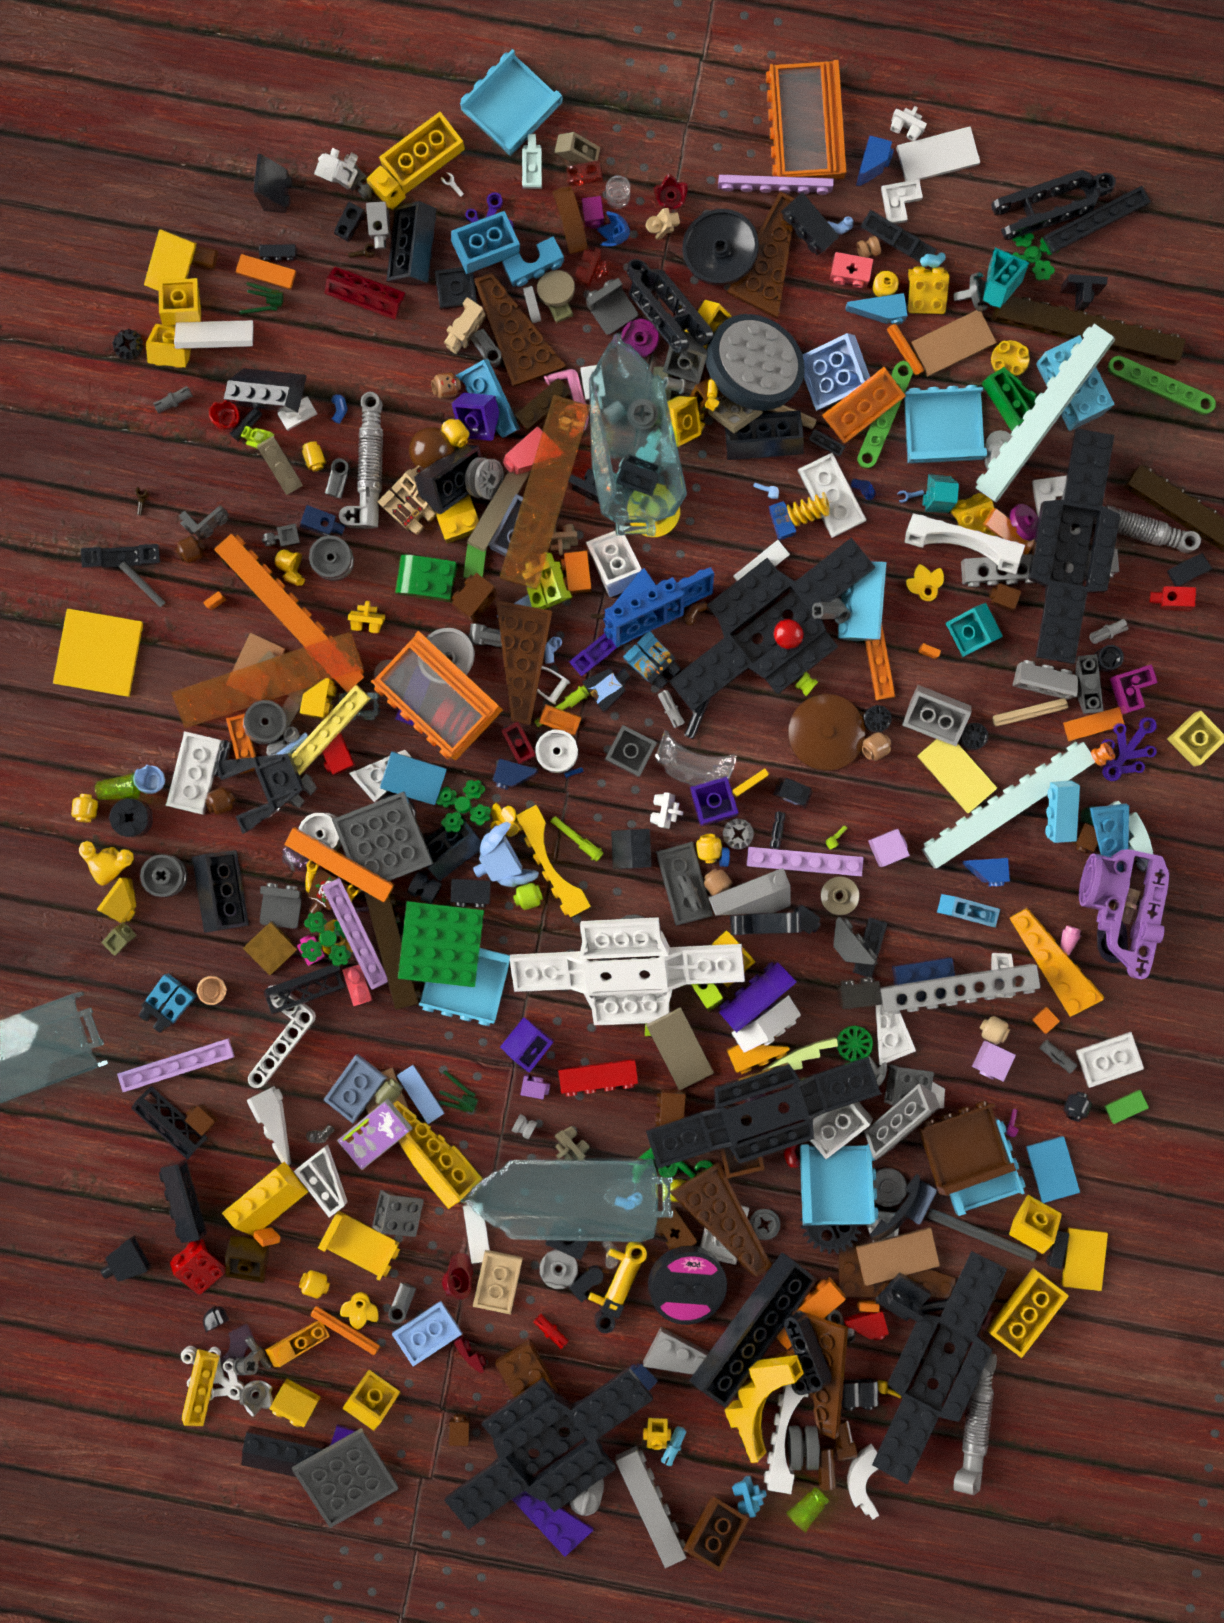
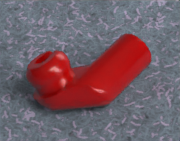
M799 1144L788 1147L784 1151L786 1163L791 1168H797L800 1165V1159L797 1158L795 1153Z

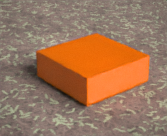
M218 591L203 603L209 610H213L226 601V598Z
M923 643L918 652L936 659L939 657L941 650Z
M1047 1007L1043 1008L1032 1019L1044 1034H1047L1060 1022Z
M272 1227L254 1231L253 1237L262 1247L280 1243V1236Z
M858 1300L857 1307L859 1311L879 1312L880 1305L875 1300Z

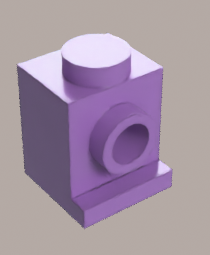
M525 1074L521 1095L544 1099V1095L549 1094L550 1084L543 1082V1078L532 1076V1079H528L529 1075Z

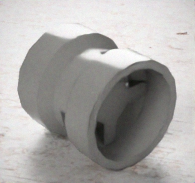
M520 1114L511 1131L522 1133L523 1137L529 1140L537 1122L534 1120L528 1121L524 1115Z

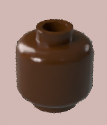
M194 536L180 540L177 543L178 547L175 548L181 561H185L187 564L202 559L204 556L202 550H205V546L201 539L197 540Z
M223 787L209 792L207 799H205L209 812L215 815H221L232 810V802L235 801L232 792H227Z

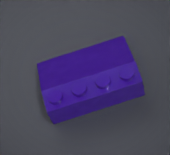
M773 962L769 963L764 968L765 972L761 976L755 975L749 980L750 985L745 989L741 987L734 993L736 997L731 1001L727 999L719 1006L721 1009L718 1012L736 1033L796 983L792 976L778 962L775 964Z

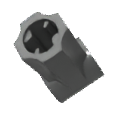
M484 329L475 332L470 337L475 347L484 359H488L491 354H497L498 358L495 361L489 360L492 368L499 367L502 363L500 350L495 346Z
M335 459L331 464L332 470L325 494L342 498L351 468L345 460ZM339 464H345L346 466L345 471L342 473L336 471Z
M836 598L832 602L814 603L812 607V616L815 619H834L838 624L847 621L851 615V612L840 598Z
M471 624L469 639L473 645H490L502 648L500 630L491 629L480 624Z
M400 1283L388 1313L390 1321L401 1323L405 1319L417 1288L407 1283ZM396 1308L402 1310L403 1316L400 1318L395 1317L393 1310Z

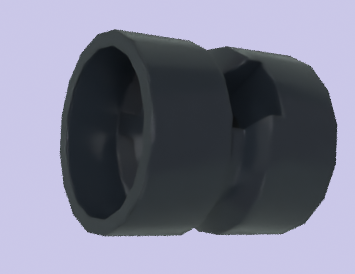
M1107 645L1094 653V655L1097 654L1098 667L1101 672H1109L1118 668L1124 660L1122 650L1115 645Z
M418 871L407 893L414 897L420 896L421 901L432 904L442 887V883L435 879L429 880L427 875Z

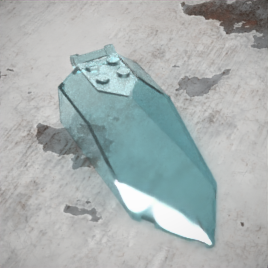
M614 334L612 341L608 344L597 363L596 369L589 378L592 468L601 514L615 522L616 535L647 534V536H655V522L675 515L686 497L687 491L663 380L659 375L654 376L651 373L647 362L630 344H626L621 340L620 334ZM648 399L657 407L658 418L651 428L645 430L635 429L629 423L627 411L634 401ZM643 407L641 413L637 414V416L641 417L642 422H644L645 416L651 415L645 413ZM627 454L663 466L653 496L616 483L621 463ZM624 523H646L647 526H624Z
M84 992L73 993L0 1020V1103L109 1064L108 1060L97 1061L91 1051L93 1048L104 1045L103 1039L99 1037L91 1014L93 1013L92 1008L77 1012L75 1000L83 996ZM83 1016L87 1028L89 1030L92 1043H88L86 1034L84 1032L80 1018Z
M652 1158L510 1160L505 1164L506 1166L478 1183L461 1199L462 1203L472 1207L475 1213L495 1228L499 1227L507 1233L506 1236L510 1239L643 1242L654 1238L658 1217H673L669 1193L672 1177H657ZM658 1184H662L663 1211H658Z

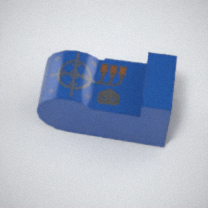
M782 501L769 506L778 540L794 536L796 529L790 519L785 502Z

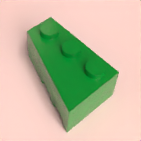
M1005 367L989 375L981 383L1011 431L1017 425L1021 426L1024 422L1023 416L1029 409L1032 410L1036 405V394L1025 388L1022 382Z

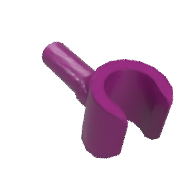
M1013 1109L1009 1124L1005 1127V1133L1010 1137H1015L1019 1130L1014 1127L1018 1112L1016 1109Z

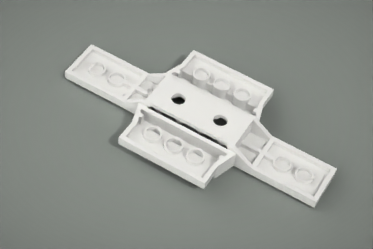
M659 917L581 921V951L510 955L509 958L515 992L572 989L584 993L592 1008L594 1025L650 1023L670 1013L669 1001L672 989L686 984L745 982L742 944L670 947L663 932L660 931ZM659 956V958L652 957L650 959L632 958L630 960L613 959L609 961L588 960L597 958ZM642 970H646L650 973V977L642 978L639 973ZM608 972L612 978L604 980L601 977V973Z

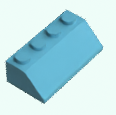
M871 561L876 568L841 595V601L851 612V615L847 621L839 624V639L850 641L880 639L886 562Z

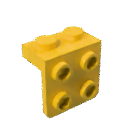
M921 266L908 269L910 281L908 312L945 313L949 284L947 270H944L943 267L925 269V267Z
M977 493L972 498L958 500L957 504L951 509L950 513L957 519L958 526L997 536L983 525L994 508L993 501L985 494Z

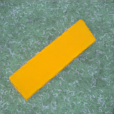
M197 1350L182 1414L184 1426L204 1425L220 1357L217 1354Z

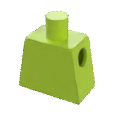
M706 983L708 987L704 990L701 989V984H691L708 1011L724 1002L714 983Z

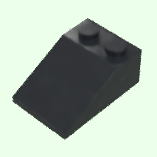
M257 154L254 194L263 211L286 213L287 207H290L291 198L288 195L289 188H292V177L284 167L262 154Z

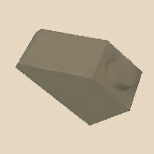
M571 132L558 135L554 153L568 161L597 166L601 147L577 133Z

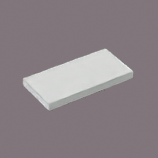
M971 127L908 142L896 147L905 182L917 179L923 180L980 164Z
M253 320L178 322L175 327V348L253 346Z
M833 453L798 469L813 501H815L816 494L821 499L822 492H825L830 505L829 516L825 517L822 514V520L831 538L866 522V518Z
M184 731L166 806L202 815L205 814V799H207V794L211 790L214 769L216 767L214 762L217 761L222 740Z

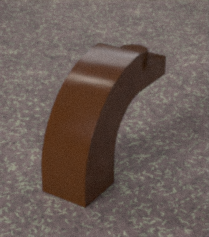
M571 186L561 187L558 190L552 191L569 253L587 250L585 232Z

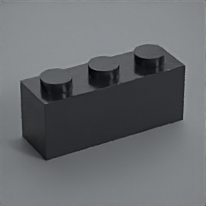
M803 192L781 211L784 220L792 225L797 236L802 238L807 243L809 250L817 256L839 238V235Z

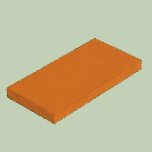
M883 367L822 416L845 444L906 395L886 368Z

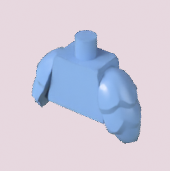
M504 822L495 826L490 833L484 836L480 845L481 853L479 859L481 864L473 867L474 872L478 878L488 874L491 881H497L499 884L508 887L528 884L538 878L539 872L522 869V864L506 836H504L509 830L511 823Z

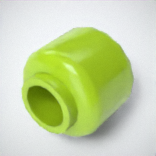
M534 883L517 887L516 895H513L516 906H521L523 910L537 907L541 903L540 900H543L539 885L535 886Z

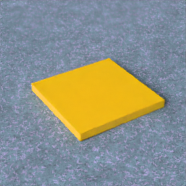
M67 609L53 684L130 697L143 622Z

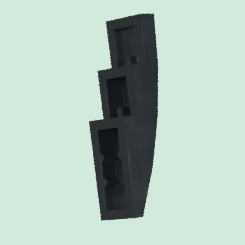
M871 209L860 226L919 263L920 259L926 254L935 255L937 249Z

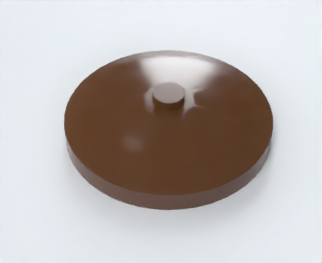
M833 694L813 696L799 705L793 713L788 727L789 743L796 757L805 765L821 771L836 770L852 762L861 751L865 739L864 721L858 709L843 697Z

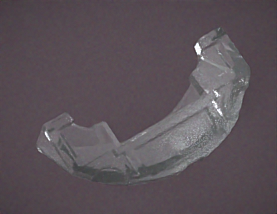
M664 730L655 756L657 762H660L666 768L665 772L673 778L692 786L727 777L729 781L737 757L734 754L724 757H709L696 754L678 744L666 730Z

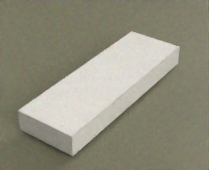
M777 540L733 577L738 581L766 558L776 567L790 554Z
M482 1202L463 1205L472 1264L482 1262L485 1250H490Z

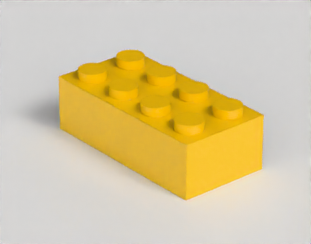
M438 112L379 158L384 169L400 184L404 194H406L464 151L465 148L462 139L443 114Z
M1032 1268L987 1327V1330L992 1336L1022 1358L1069 1295L1035 1268Z

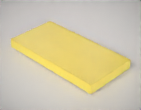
M936 739L917 756L967 814L997 789L958 743L957 746Z

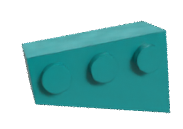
M995 247L988 266L983 300L992 306L1001 308L1023 282L1029 262Z
M928 474L927 491L923 495L922 505L925 506V512L948 514L957 504L959 483L951 476Z

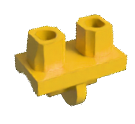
M366 600L365 606L358 605L357 611L351 610L350 614H348V620H351V630L361 631L363 622H368L369 632L379 633L385 621V614H376L377 607H371V602Z

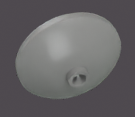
M442 628L426 637L448 659L453 657L451 662L465 675L468 674L474 662V647L471 640L463 632L454 628ZM418 656L420 669L429 680L437 684H448Z

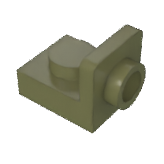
M123 922L115 927L101 943L116 956L137 935Z

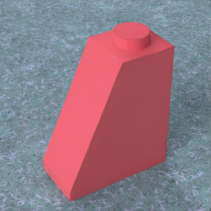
M537 426L505 455L503 463L509 472H514L518 475L557 464L562 461L564 452Z

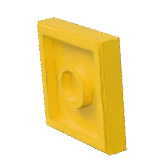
M763 769L732 790L733 796H739L768 776L766 769Z

